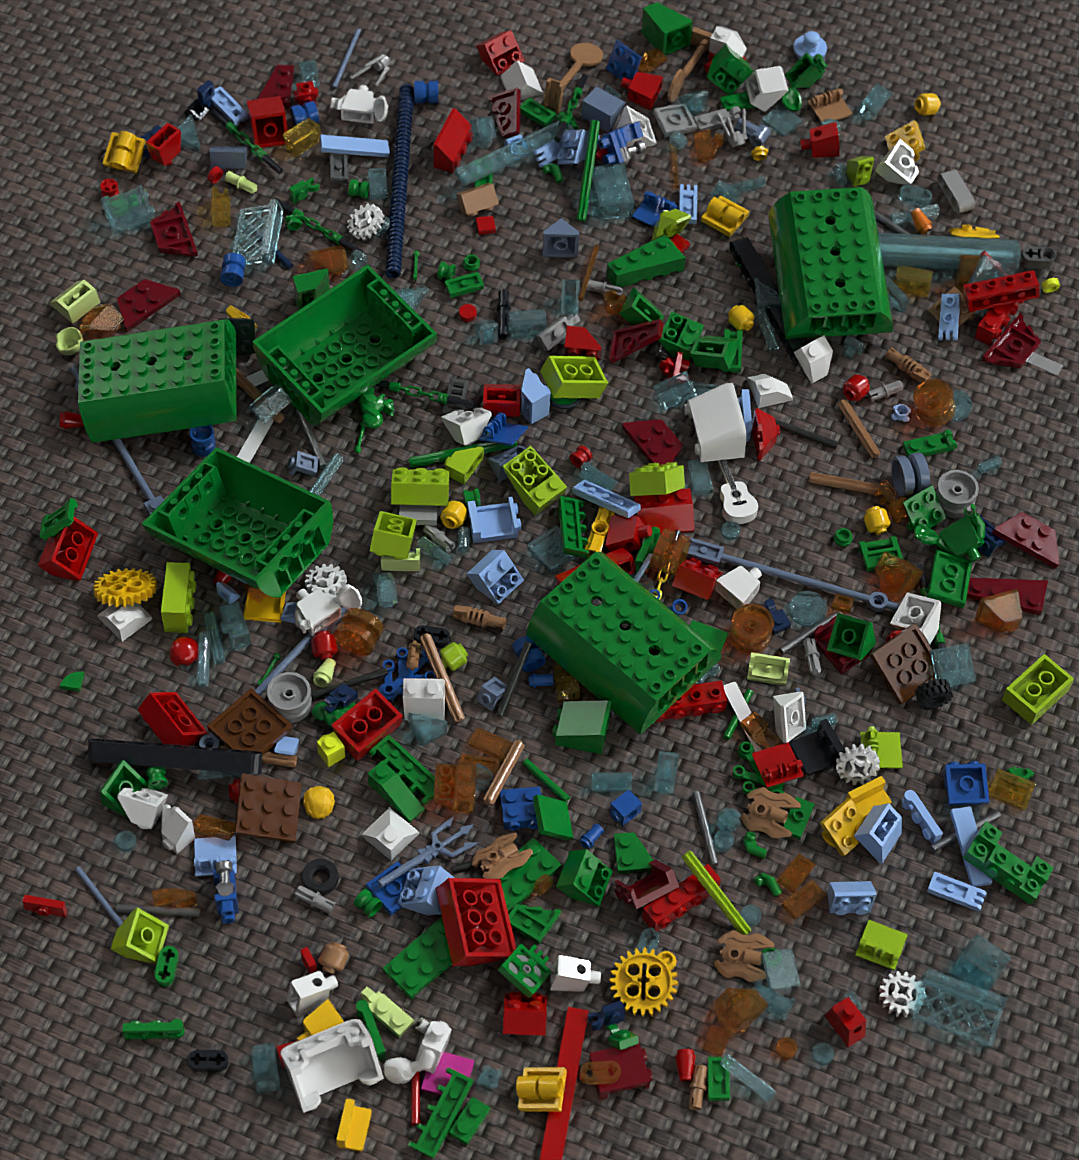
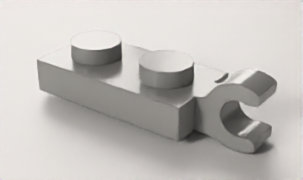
M736 106L728 112L726 109H721L695 116L694 122L699 133L722 128L717 112L720 113L725 125L728 126L726 116H729L731 122L739 120L740 115L738 113H741L740 108Z
M578 314L560 317L536 336L544 351H549L566 338L567 326H573L580 321Z

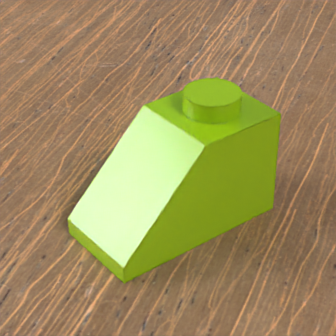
M476 447L455 451L444 463L445 471H449V477L465 485L484 459V448Z

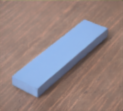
M320 135L319 138L321 152L387 158L390 154L388 140Z
M587 480L581 481L572 488V494L626 518H630L641 510L639 503Z
M971 806L951 809L950 811L962 856L978 832ZM964 860L971 886L978 887L992 883L991 877Z

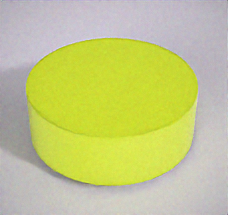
M1050 278L1045 280L1041 287L1043 292L1051 293L1060 287V283L1057 278Z

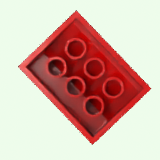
M448 878L436 887L452 965L473 966L507 960L515 951L516 945L501 880Z

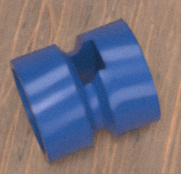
M414 81L415 103H424L425 101L429 103L439 102L438 81H428L427 84L424 81Z
M314 101L304 103L303 107L300 105L290 107V114L295 128L303 127L306 123L309 125L319 123V114Z
M237 253L224 255L220 281L226 286H240L244 279L246 259Z
M208 425L190 429L192 451L197 456H208L216 448L213 427Z
M523 636L513 643L512 648L516 657L519 658L525 641L532 643L522 669L524 672H532L541 668L545 664L546 659L539 647L527 636Z

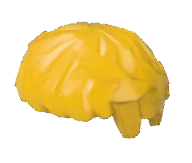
M315 786L305 792L303 806L309 816L320 819L329 816L332 812L335 800L334 794L330 789L323 786Z

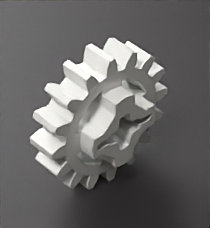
M367 203L365 207L361 205L359 210L355 209V213L350 214L352 219L347 220L349 224L347 228L352 236H355L357 239L361 237L364 240L366 236L371 238L372 233L377 234L376 230L382 228L380 224L384 223L382 219L384 215L378 206L376 207L374 204L370 206Z
M323 564L321 568L315 566L316 570H309V574L305 576V587L308 593L319 589L323 593L327 592L336 595L338 590L347 583L344 570H340L339 566L333 568V564H330L329 567Z
M853 744L852 749L846 747L845 753H839L840 758L836 759V769L840 778H844L846 783L852 781L853 785H856L857 781H860L861 785H863L864 780L871 781L870 776H877L876 771L880 770V760L876 751H872L870 746L864 748L863 744H860L859 748H856L855 744Z
M897 971L895 977L890 973L887 979H883V986L879 988L881 993L879 1000H884L882 1007L888 1006L889 1014L895 1011L896 1017L900 1013L907 1017L909 1012L914 1015L916 1009H921L922 1003L925 1000L923 996L925 989L919 988L922 982H915V975L909 978L908 972L901 976L900 972ZM889 987H891V995L888 993ZM913 993H915V1001H914V1002H913V997H912Z

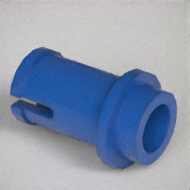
M532 673V675H528L529 687L553 686L552 673L538 675Z
M593 824L585 835H581L580 845L585 849L592 848L594 842L604 833L603 828L599 824Z

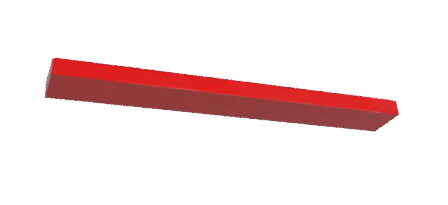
M568 1007L557 1063V1067H564L567 1070L561 1112H548L540 1160H562L589 1010Z

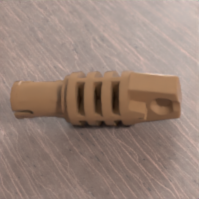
M893 348L886 352L885 357L894 362L899 370H902L912 379H916L923 384L930 380L932 374L908 355L903 356Z
M455 605L453 610V618L465 623L476 624V626L481 625L483 628L490 626L502 630L505 629L507 618L492 615L487 610H478V608L473 609L471 606Z

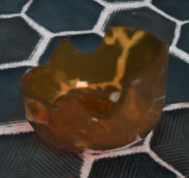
M616 290L607 291L603 295L604 309L611 315H620L619 313L628 297H626L625 293L618 295Z

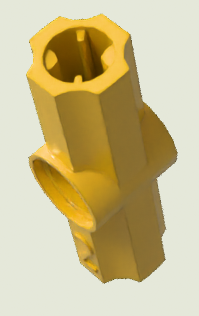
M601 506L595 522L592 524L588 544L585 547V550L589 551V557L595 552H602L607 539L610 518L612 515H615V512Z

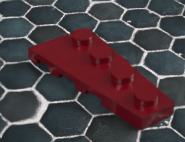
M970 578L967 598L1041 616L1048 580Z

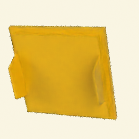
M250 588L245 603L243 620L281 623L286 592L279 598L271 597L255 588Z

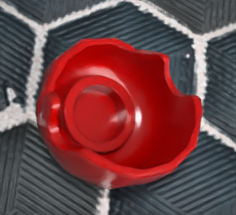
M190 637L177 638L169 650V658L176 666L180 664L189 666L197 661L200 655L199 644Z

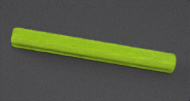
M692 851L684 853L682 856L683 861L735 929L742 935H748L751 932V928Z

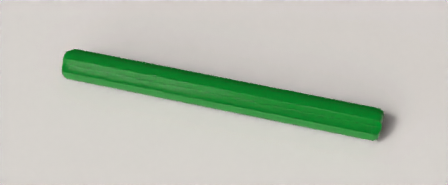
M591 120L577 211L578 221H586L600 127V121Z
M517 441L512 446L484 442L409 458V465L411 468L444 462L455 451L483 447L484 453L517 447Z

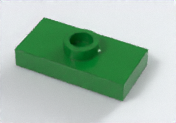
M796 797L795 800L800 803L801 807L790 810L783 827L792 832L791 837L801 840L815 804Z

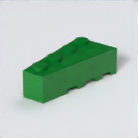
M665 234L607 263L606 278L613 286L617 287L636 284L639 280L643 279L648 281L658 275L667 276L670 275V272L684 271L686 257Z

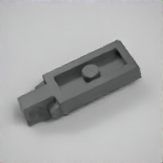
M329 153L330 183L347 184V154Z

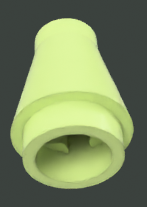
M330 658L325 659L324 663L313 674V682L317 686L325 688L331 684L336 662Z

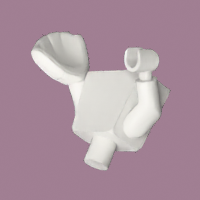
M360 85L358 90L350 89L347 95L340 99L331 98L330 108L341 109V120L373 124L374 115L378 122H382L388 113L385 96H379L377 99L373 98V92L368 91V87L365 85Z
M349 584L340 588L337 595L327 592L323 593L319 589L309 594L305 589H301L296 594L299 601L296 604L295 623L302 630L303 634L308 630L310 635L314 636L315 633L320 632L342 617L341 606L352 611H359L362 606L360 592Z
M420 1018L418 1021L421 1024L415 1027V1029L424 1034L425 1037L421 1043L416 1061L412 1062L405 1058H393L386 1061L384 1064V1075L392 1083L404 1084L410 1081L418 1071L425 1070L434 1074L452 1029L447 1023L443 1021L428 1022L424 1018Z

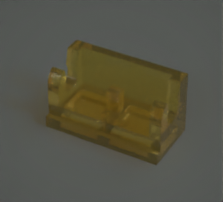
M307 118L283 134L287 149L292 148L293 155L297 157L320 142L319 138L322 135L320 125Z
M212 187L211 216L213 226H230L231 197H229L227 188H224V193H218V188Z
M898 265L893 291L928 297L933 271Z
M557 663V666H554L558 703L579 701V681Z
M997 769L988 793L990 797L1026 810L1036 783Z

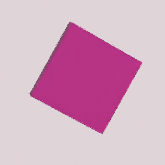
M443 1052L434 1074L426 1071L421 1091L442 1096L443 1093L436 1088L438 1084L446 1088L452 1076L445 1072L446 1068L449 1067L470 1078L475 1060Z

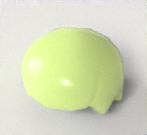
M68 327L56 335V347L61 354L70 356L80 352V342L84 340L78 329Z

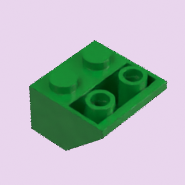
M725 44L713 57L707 78L728 95H732L754 71L746 60Z
M328 268L293 276L294 299L298 311L330 290Z
M635 287L632 288L619 313L633 326L658 319L662 321L664 318L660 309Z
M671 311L662 331V338L659 341L672 358H675L677 352L680 351L683 353L682 358L689 361L695 339L700 338L705 325Z
M706 335L695 339L690 355L696 367L729 370L740 339Z
M587 849L569 851L556 887L570 898L594 906H600L613 871Z

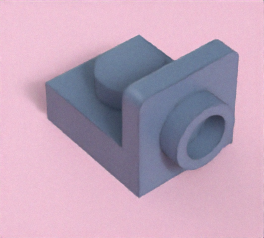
M297 451L288 461L289 475L293 476L296 471L314 476L317 473L318 457Z
M493 677L481 686L477 702L489 710H493L497 701L503 697L507 685Z

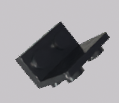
M218 318V320L228 319L233 324L236 330V353H255L252 341L257 339L255 338L254 319Z
M827 719L819 722L816 732L790 742L791 749L797 759L802 761V768L807 776L836 765V759L840 758L839 753H845L843 745Z

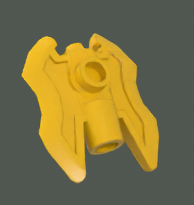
M962 225V228H951L948 230L952 236L961 237L960 240L971 241V238H974V240L1000 238L999 235H995V230L981 227L972 228V225Z

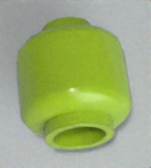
M455 642L450 643L439 652L444 668H449L451 671H455L466 664V657L469 656L462 644Z

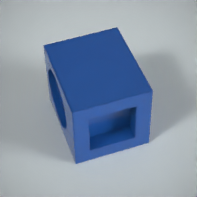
M628 789L610 804V816L615 822H619L624 826L641 813L642 802Z

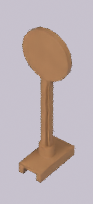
M696 27L692 30L690 44L698 46V49L684 69H679L675 74L669 89L668 101H675L685 77L689 75L702 54L707 50L709 51L712 33Z
M579 43L571 48L570 56L575 64L560 82L548 78L543 106L555 109L557 114L561 111L564 88L582 66H595L602 62L603 51L598 46L590 43Z

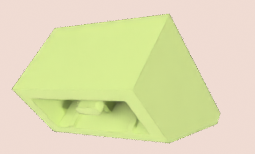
M81 280L53 299L50 305L73 324L97 306L100 300L96 289L87 281Z

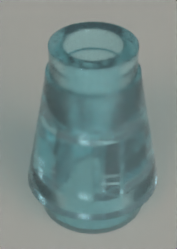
M722 181L717 182L715 185V190L721 196L734 203L739 199L740 191L737 187Z

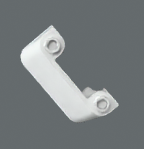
M733 383L720 385L689 399L687 404H684L685 415L692 418L698 437V444H695V454L699 455L700 462L744 458L746 427Z
M358 1019L348 1020L284 1047L281 1051L284 1065L303 1112L316 1109L321 1103V1094L359 1079L363 1084L373 1085L384 1079L372 1038L363 1023Z

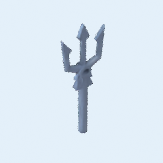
M452 816L431 832L432 845H427L424 849H418V856L377 881L378 885L381 888L423 861L429 864L431 859H435L437 855L443 854L453 858L478 845L479 843H464L463 847L454 852L444 848V846L460 836H467L473 825L463 826L459 832L443 842L438 841L437 834L445 828L451 827L454 818Z

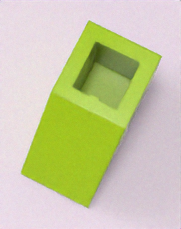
M861 156L847 160L845 172L853 186L864 185L870 182L874 163L873 157Z

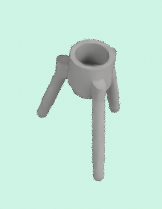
M385 54L379 55L365 64V68L352 75L350 79L352 80L374 67L377 71H382L375 83L377 87L386 72L390 70L388 67L390 65L389 57Z
M742 109V134L740 131L734 132L730 118L726 116L730 130L729 133L723 118L717 112L719 121L732 148L744 145V140L747 139L745 109Z

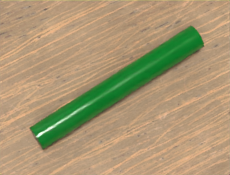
M747 689L743 695L747 705L753 695V691ZM734 713L723 735V738L726 740H730L739 723L736 713Z
M528 758L524 760L522 764L562 801L568 802L571 797Z

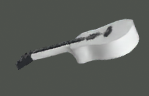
M716 460L719 462L727 484L721 487L720 499L723 502V517L731 524H744L753 521L758 511L756 499L749 494L745 483L734 482L726 460Z

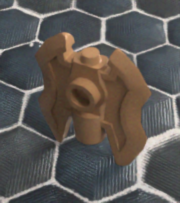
M765 787L755 789L747 794V797L751 800L754 799V802L747 806L750 815L742 813L741 820L750 832L761 831L771 838H784L792 835L791 831L776 822L785 823L787 820L788 811L780 808L799 809L801 807L797 800L787 793L776 794L770 792Z
M517 833L503 835L496 838L488 847L477 850L472 860V866L478 867L481 864V870L483 872L486 871L483 874L484 879L503 878L511 869L526 863L533 850L527 849L519 852L513 843L517 838Z
M735 930L724 934L718 939L717 942L721 945L726 944V947L720 950L723 962L716 960L714 965L725 978L736 976L742 977L748 982H757L770 977L768 972L751 965H761L762 952L755 950L774 948V942L758 933L742 935Z

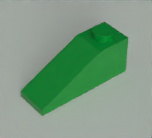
M381 761L368 772V784L408 822H412L425 810L405 783L385 762Z

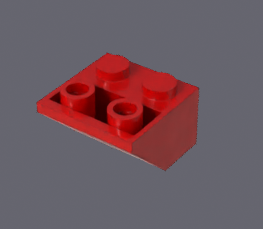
M511 30L503 31L476 45L482 61L496 75L505 72L516 61L521 63L525 61Z
M567 326L565 356H586L601 360V346L585 327Z
M484 384L483 408L490 411L491 416H496L497 413H505L506 416L520 417L521 385Z
M690 558L679 565L672 586L708 600L715 590L716 580L722 576L723 572L718 571L719 568L713 565L705 566L701 564L700 560Z
M520 992L505 993L503 1034L545 1036L547 995L535 992L528 998Z

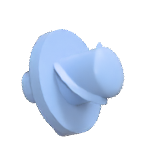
M809 31L795 40L793 49L798 59L805 53L813 57L816 54H821L824 59L827 45L817 32Z

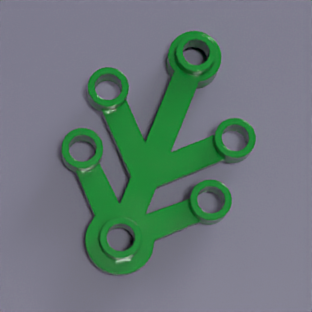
M742 742L738 746L737 754L741 759L748 760L756 773L745 771L741 765L733 768L732 775L734 778L748 780L743 784V793L747 795L753 790L758 789L753 782L762 784L770 792L776 794L784 793L782 790L784 783L775 785V787H766L752 756L754 752L753 745L749 742ZM739 770V771H741L742 773H741V774H737L735 771ZM749 786V787H751L752 789H751V790H747L745 787Z

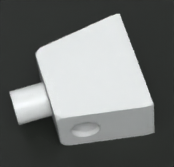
M739 566L716 580L715 591L738 611L743 612L759 591L760 581L758 579L762 576V573L756 567L748 572L743 566Z
M558 955L551 968L550 990L582 992L586 989L588 983H600L601 972L591 971V963L588 960Z
M320 971L291 981L287 1001L296 1017L307 1013L328 999L330 990L338 987V982L334 975L325 978Z

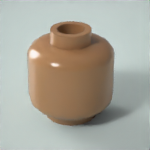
M331 941L330 944L324 945L318 962L323 966V971L334 974L335 971H342L344 969L349 953L346 951V946Z

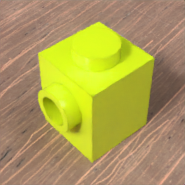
M335 732L329 735L325 734L317 741L318 754L328 767L345 758V746Z

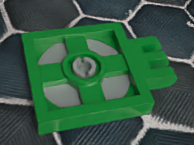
M520 944L498 971L530 998L552 971L544 965L549 960V957L546 955L542 959L540 956L544 953L540 950L537 954L534 952L537 948L535 944L529 950Z

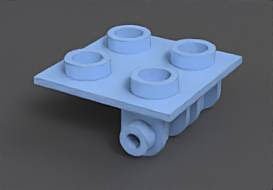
M236 836L194 839L195 877L213 875V870H216V863L220 861L232 862V868H234V872L237 874Z

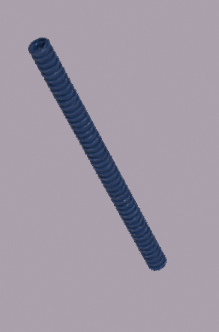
M404 84L399 88L385 274L389 278L400 277L402 266L414 87L409 84Z

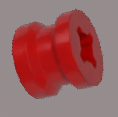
M109 178L101 182V193L105 200L112 201L119 197L116 180Z
M579 445L576 448V452H572L569 455L572 464L580 469L593 458L591 451L583 445Z

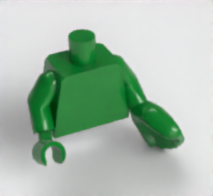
M805 53L785 74L790 84L788 92L781 97V101L788 110L799 111L802 107V98L797 91L798 88H809L818 79L823 77L825 68L828 66L821 54H816L813 57Z
M971 504L970 508L973 511H968L964 507L963 513L965 516L938 534L921 523L915 527L914 536L923 544H935L942 551L957 557L967 555L971 563L981 558L977 548L984 544L985 523L980 515L975 513L976 506Z

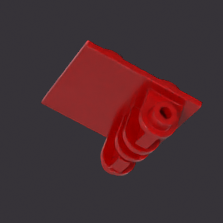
M789 742L752 753L767 788L804 777L801 767H803L802 761L796 759Z

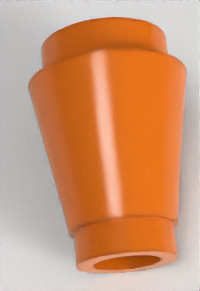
M920 208L910 213L916 231L920 235L933 229L932 222Z

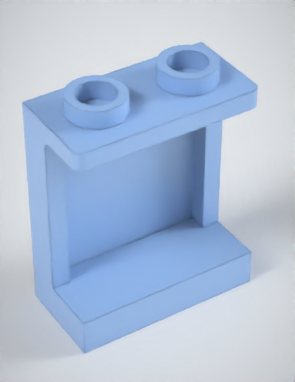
M508 497V503L476 507L475 501L467 502L473 543L518 538V530H521V521L516 518L518 506L517 503H513L512 497Z

